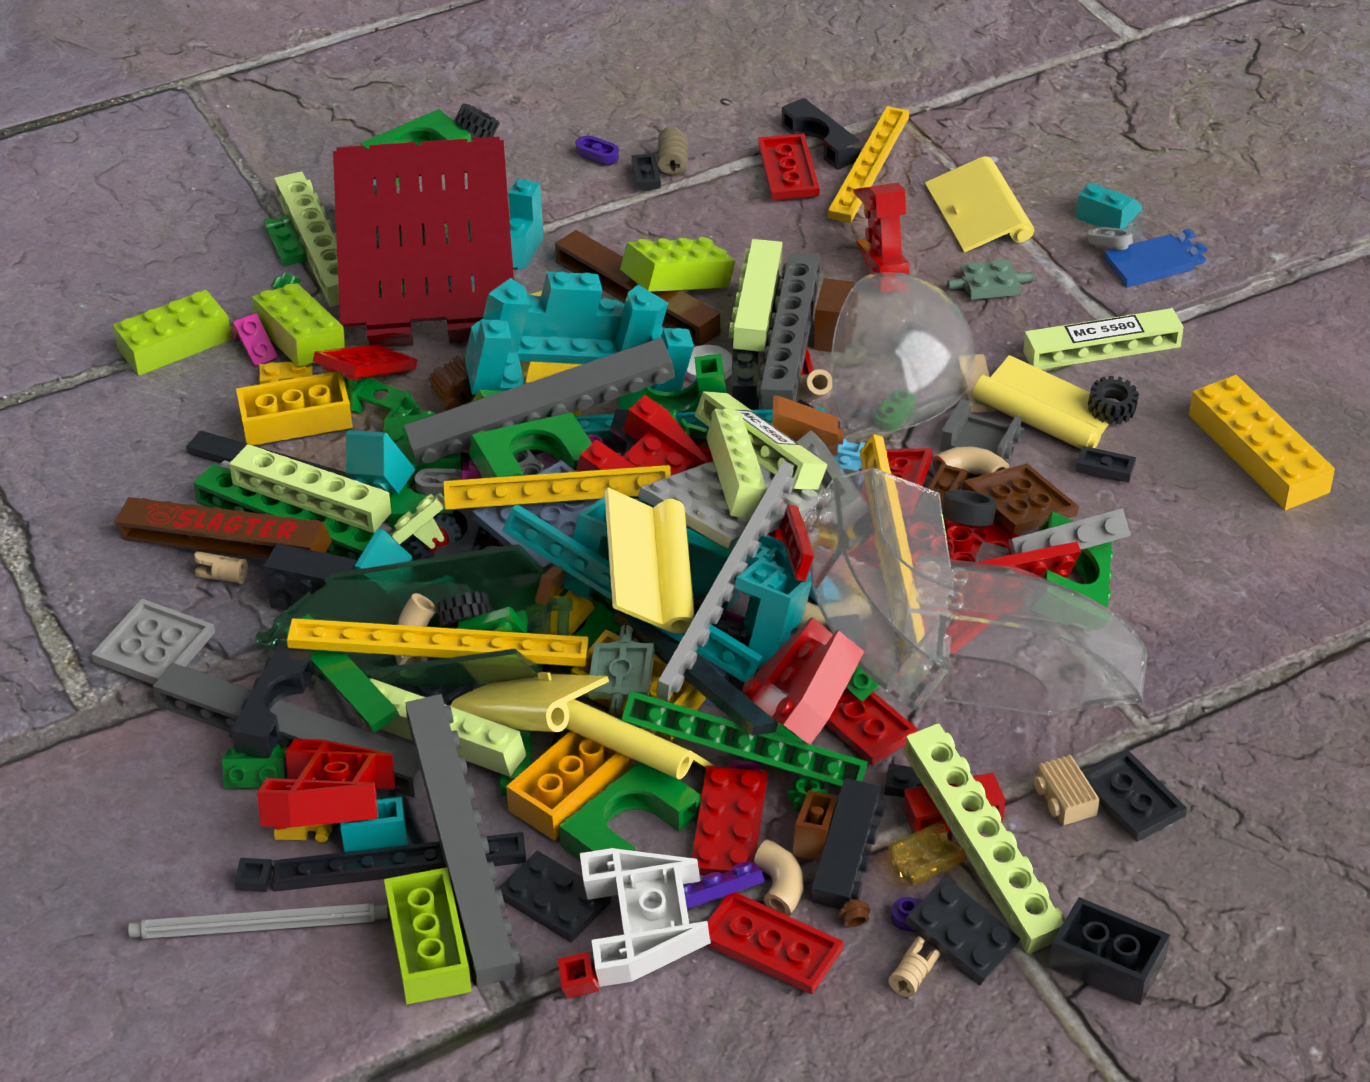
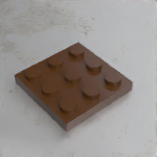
M1027 463L964 480L962 490L979 492L993 497L997 501L994 518L1013 534L1040 527L1052 511L1066 518L1077 516L1079 506Z

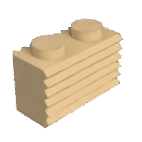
M1071 755L1063 756L1061 759H1052L1050 762L1046 761L1044 764L1040 763L1038 765L1037 777L1034 778L1035 788L1039 795L1045 796L1051 815L1058 817L1062 826L1097 816L1099 798Z

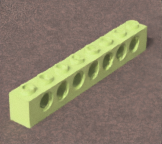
M302 171L275 177L277 198L285 215H289L290 222L306 253V258L330 307L339 305L336 233H333L331 220L327 219L324 206H320L317 193H313L311 180H306Z
M939 723L906 736L904 755L1010 928L1021 938L1019 942L1026 954L1028 955L1051 945L1065 921L1064 915L1059 908L1053 906L1046 886L1036 879L1029 859L1021 855L1012 832L1006 831L1001 823V817L997 808L989 804L982 784L979 781H975L971 775L967 760L964 757H960L957 753L952 736L948 732L945 733ZM949 784H956L959 787H953ZM965 808L972 809L974 812L966 811ZM980 833L988 834L990 837L981 836ZM997 858L1003 859V860H1005L1006 862H1005V863L998 862V861L995 860V859H997ZM1011 884L1020 885L1022 888H1015ZM1027 910H1034L1038 914H1030Z

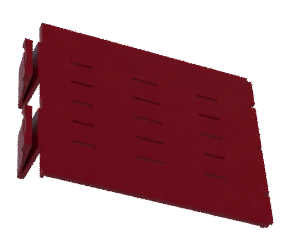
M499 136L472 138V142H467V139L423 141L418 146H416V142L369 145V149H364V145L336 147L337 151H333L340 324L343 327L366 326L369 345L378 344L383 347L414 345L411 322L447 320L449 342L468 341L471 327L483 319L488 294L508 279L514 280L504 140H500ZM464 173H467L468 189H465ZM442 175H444L445 190L442 187ZM419 176L422 177V192H420ZM396 178H399V193H397ZM374 179H376L377 195H374ZM468 222H470L471 242H469ZM445 224H447L448 244H446ZM422 225H424L425 245H423ZM399 227L402 230V247H400ZM376 228L379 231V248H377ZM471 276H474L475 292H472ZM448 278H451L452 293H449ZM425 279L428 280V295H426ZM402 281H404L405 297H403ZM379 283H381L382 298H379Z

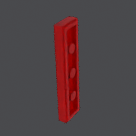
M788 504L779 529L795 579L806 582L814 553L798 506Z

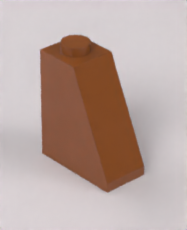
M773 396V426L795 442L812 430L824 442L831 454L838 456V445H843L844 428H838V417L781 396Z

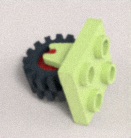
M438 493L435 497L432 494L425 497L416 507L417 512L414 514L408 511L394 525L396 530L392 537L400 545L410 536V544L414 548L413 552L415 555L418 554L422 561L427 560L431 564L437 547L446 546L462 538V533L460 531L461 527L456 523L454 517H449L446 512L439 513L445 506V497Z

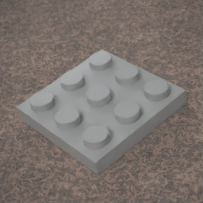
M141 599L91 654L94 663L154 685L172 663L184 667L189 664L214 635V624Z

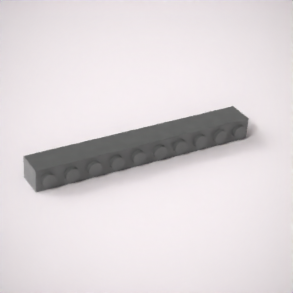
M659 338L404 425L419 466L470 448L472 434L586 410L591 406L612 401L617 397L641 391L649 386L665 383L675 378L673 364L663 339Z
M172 663L153 685L158 707L230 732L232 722L238 719L244 700L249 698L252 690L246 689L241 685L232 684L215 676H209L190 667H184ZM279 700L271 707L270 711L277 715L281 737L277 744L280 745V748L289 747L294 739H319L392 753L395 789L390 790L416 798L424 787L414 747L401 743L396 739H389L375 734L370 730L349 725L344 721L326 717L316 711L306 710L290 702Z
M442 694L405 702L407 721L446 868L448 867L455 905L476 985L478 987L515 978V965L520 964L519 954L516 945L510 946L508 936H512L511 925L508 917L502 918L500 909L504 908V900L501 889L495 890L493 881L497 880L493 861L487 863L485 854L489 853L486 835H480L478 827L482 826L481 816L478 808H472L471 801L475 800L474 790L471 781L465 782L464 775L468 774L465 757L458 756L457 749L461 748L457 730L451 731L450 723H454L451 706L444 705Z

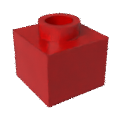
M589 951L558 958L561 989L568 999L600 992L594 958Z

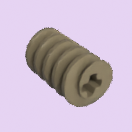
M674 126L666 127L660 132L658 137V168L660 171L672 176L684 173L688 166L687 136Z

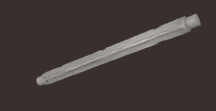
M365 903L143 919L141 922L129 923L128 932L129 937L150 939L371 923L379 919H388V905Z

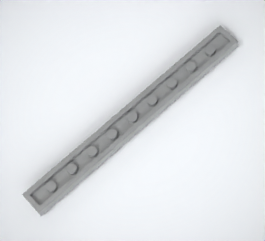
M785 461L782 462L658 680V698L668 702L673 691L679 692L685 678L683 673L686 668L692 669L698 654L696 650L699 646H705L710 635L709 627L712 623L717 624L721 617L723 602H729L735 591L734 583L736 578L747 569L748 564L746 562L748 558L755 557L760 545L758 540L761 535L765 537L768 534L772 524L770 519L773 514H779L783 506L784 499L782 498L784 494L789 495L796 480L792 477L794 465Z

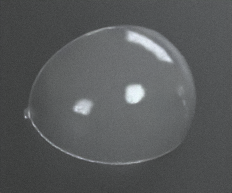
M879 272L863 277L849 292L837 320L831 360L833 392L837 410L842 421V428L848 432L851 430L889 432L910 428L942 414L965 394L976 371L974 339L964 314L954 300L942 289L914 275L897 272Z

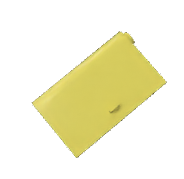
M980 157L925 182L926 187L964 253L1007 233L1017 243L1029 240L1034 233L1032 223L990 157Z
M1010 355L991 377L986 375L980 377L972 394L973 399L1013 418L1020 416L1022 422L1081 450L1083 446L1096 448L1101 434L1109 425V420L1105 419L1104 422L1099 421L1100 416L1094 418L1092 416L1093 412H1089L1088 399L1090 392Z
M605 489L613 608L669 632L686 633L695 614L684 505L675 499H665L652 508L613 489Z
M539 672L538 674L509 673L456 698L450 706L514 730L560 732L565 729L569 720L566 702L609 682L608 676L564 675L550 674V672Z
M576 699L566 702L569 720L565 729L669 776L682 779L688 772L692 762L704 768L706 766H714L694 752L654 735L655 730L642 726L638 728Z

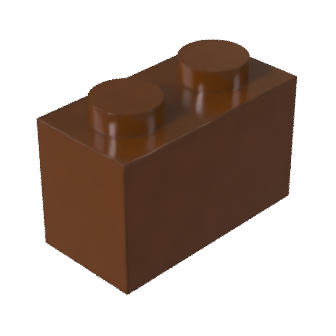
M808 790L795 824L793 856L802 857L810 861L821 860L839 796Z

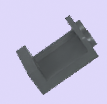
M961 399L942 429L940 451L943 452L955 447L974 446L989 450L1005 461L1006 459L1010 460L1015 444L1020 443L1023 437L1024 428L1021 427V417L1015 416L1011 425L973 415L970 414L971 401Z

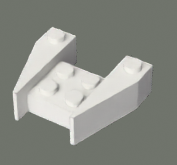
M614 848L580 853L587 899L618 895L624 935L592 940L599 987L632 982L710 944L707 921L689 924L683 884L700 881L697 859Z

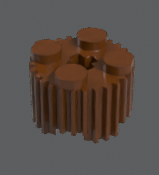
M457 355L456 358L452 359L453 362L445 363L443 368L440 366L437 369L434 368V373L430 374L432 377L428 379L432 384L430 386L432 396L445 411L471 403L475 397L471 393L464 356L460 357Z

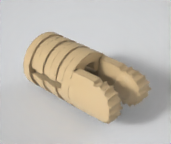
M196 552L194 555L195 562L209 565V567H197L195 569L196 577L236 582L237 584H242L246 579L248 570L246 559L224 557L223 555Z
M919 936L916 937L888 980L890 987L904 997H912L915 994L917 988L941 954L938 950L934 949L928 954L926 959L918 955L917 953L921 950L924 940Z

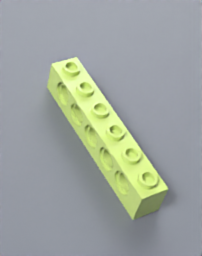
M249 444L229 464L233 485L375 533L391 514L390 496L387 491Z

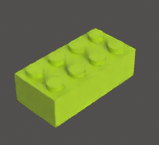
M699 237L695 240L679 238L678 240L660 238L658 241L639 239L636 242H627L620 270L650 292L728 288L736 260L729 256L726 250L717 247L711 239L706 237Z
M298 283L287 284L283 288L275 290H265L261 294L251 296L253 314L257 313L268 337L298 367L314 363L315 351L345 348L343 325Z
M207 290L196 292L185 298L172 301L169 304L148 310L145 313L124 319L112 325L117 349L138 376L232 340L228 315Z
M448 867L384 879L406 1005L472 992L469 966Z

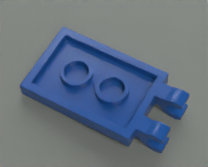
M1186 229L1176 238L1172 234L1128 245V248L1124 250L1112 249L1105 251L1104 260L1128 288L1194 270L1195 264L1206 262V258L1201 253L1207 252L1208 249L1203 243L1194 245L1189 239L1195 238L1196 235L1191 229Z

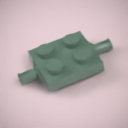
M998 259L993 262H971L960 266L962 279H948L947 285L949 290L963 288L969 293L971 300L1021 295L1020 283L1033 282L1032 271L1016 272L1010 260Z
M625 625L620 627V638L618 641L594 643L590 675L608 676L609 682L589 691L588 696L589 699H611L609 712L615 716L616 711L617 715L622 714L623 700L628 699L630 691L646 696L650 694L655 653L654 644L631 641L633 628L627 625V628H625Z

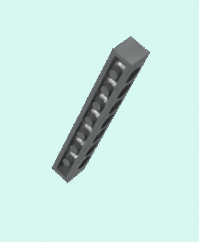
M789 253L787 263H783L782 277L784 280H779L780 296H776L775 311L777 313H772L771 323L773 330L768 332V345L770 346L765 347L764 351L766 365H761L760 377L762 382L757 383V398H761L762 409H773V396H781L796 402L821 276L820 254Z

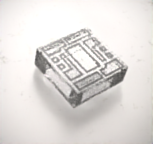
M983 541L975 555L976 562L1008 556L1010 549Z

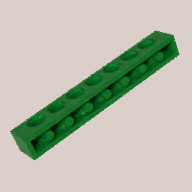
M212 464L193 482L197 503L206 507H218L234 511L242 510L258 514L266 513L273 516L324 522L332 539L326 551L327 554L358 561L375 534L233 485L230 469L216 464Z
M633 691L629 693L622 716V721L839 786L843 785L845 778L862 782L868 763L864 760L814 745H808L807 743L773 733L751 736L736 722Z

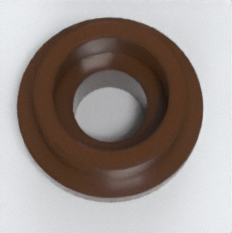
M851 900L843 904V908L839 910L838 916L846 927L861 926L869 921L870 907L867 903H862L860 900Z

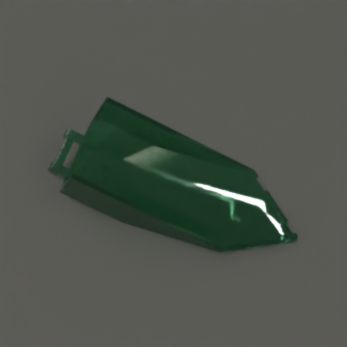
M520 544L332 573L324 580L326 585L313 595L310 592L304 595L275 618L272 627L264 633L258 632L255 639L257 643L267 647L272 652L275 651L277 646L288 647V637L284 629L291 625L292 618L301 619L307 614L314 620L397 625L405 605L415 593L425 596L435 605L436 602L446 600L445 598L455 597L457 594L464 595V593L468 592L470 594L473 592L487 593L491 612L509 606L515 612L525 610L528 614L527 633L551 635V612L558 611L557 635L569 636V611L572 610L573 600L569 597L552 598L545 606L536 603L535 597L540 578L544 574V569ZM437 612L433 615L427 627L440 628ZM517 649L452 658L427 657L428 661L398 665L395 655L345 652L369 679L372 678L393 686H442L455 688L459 686H473L537 677L538 673L542 672L546 665L535 664L523 656ZM313 665L314 675L322 681L329 683Z

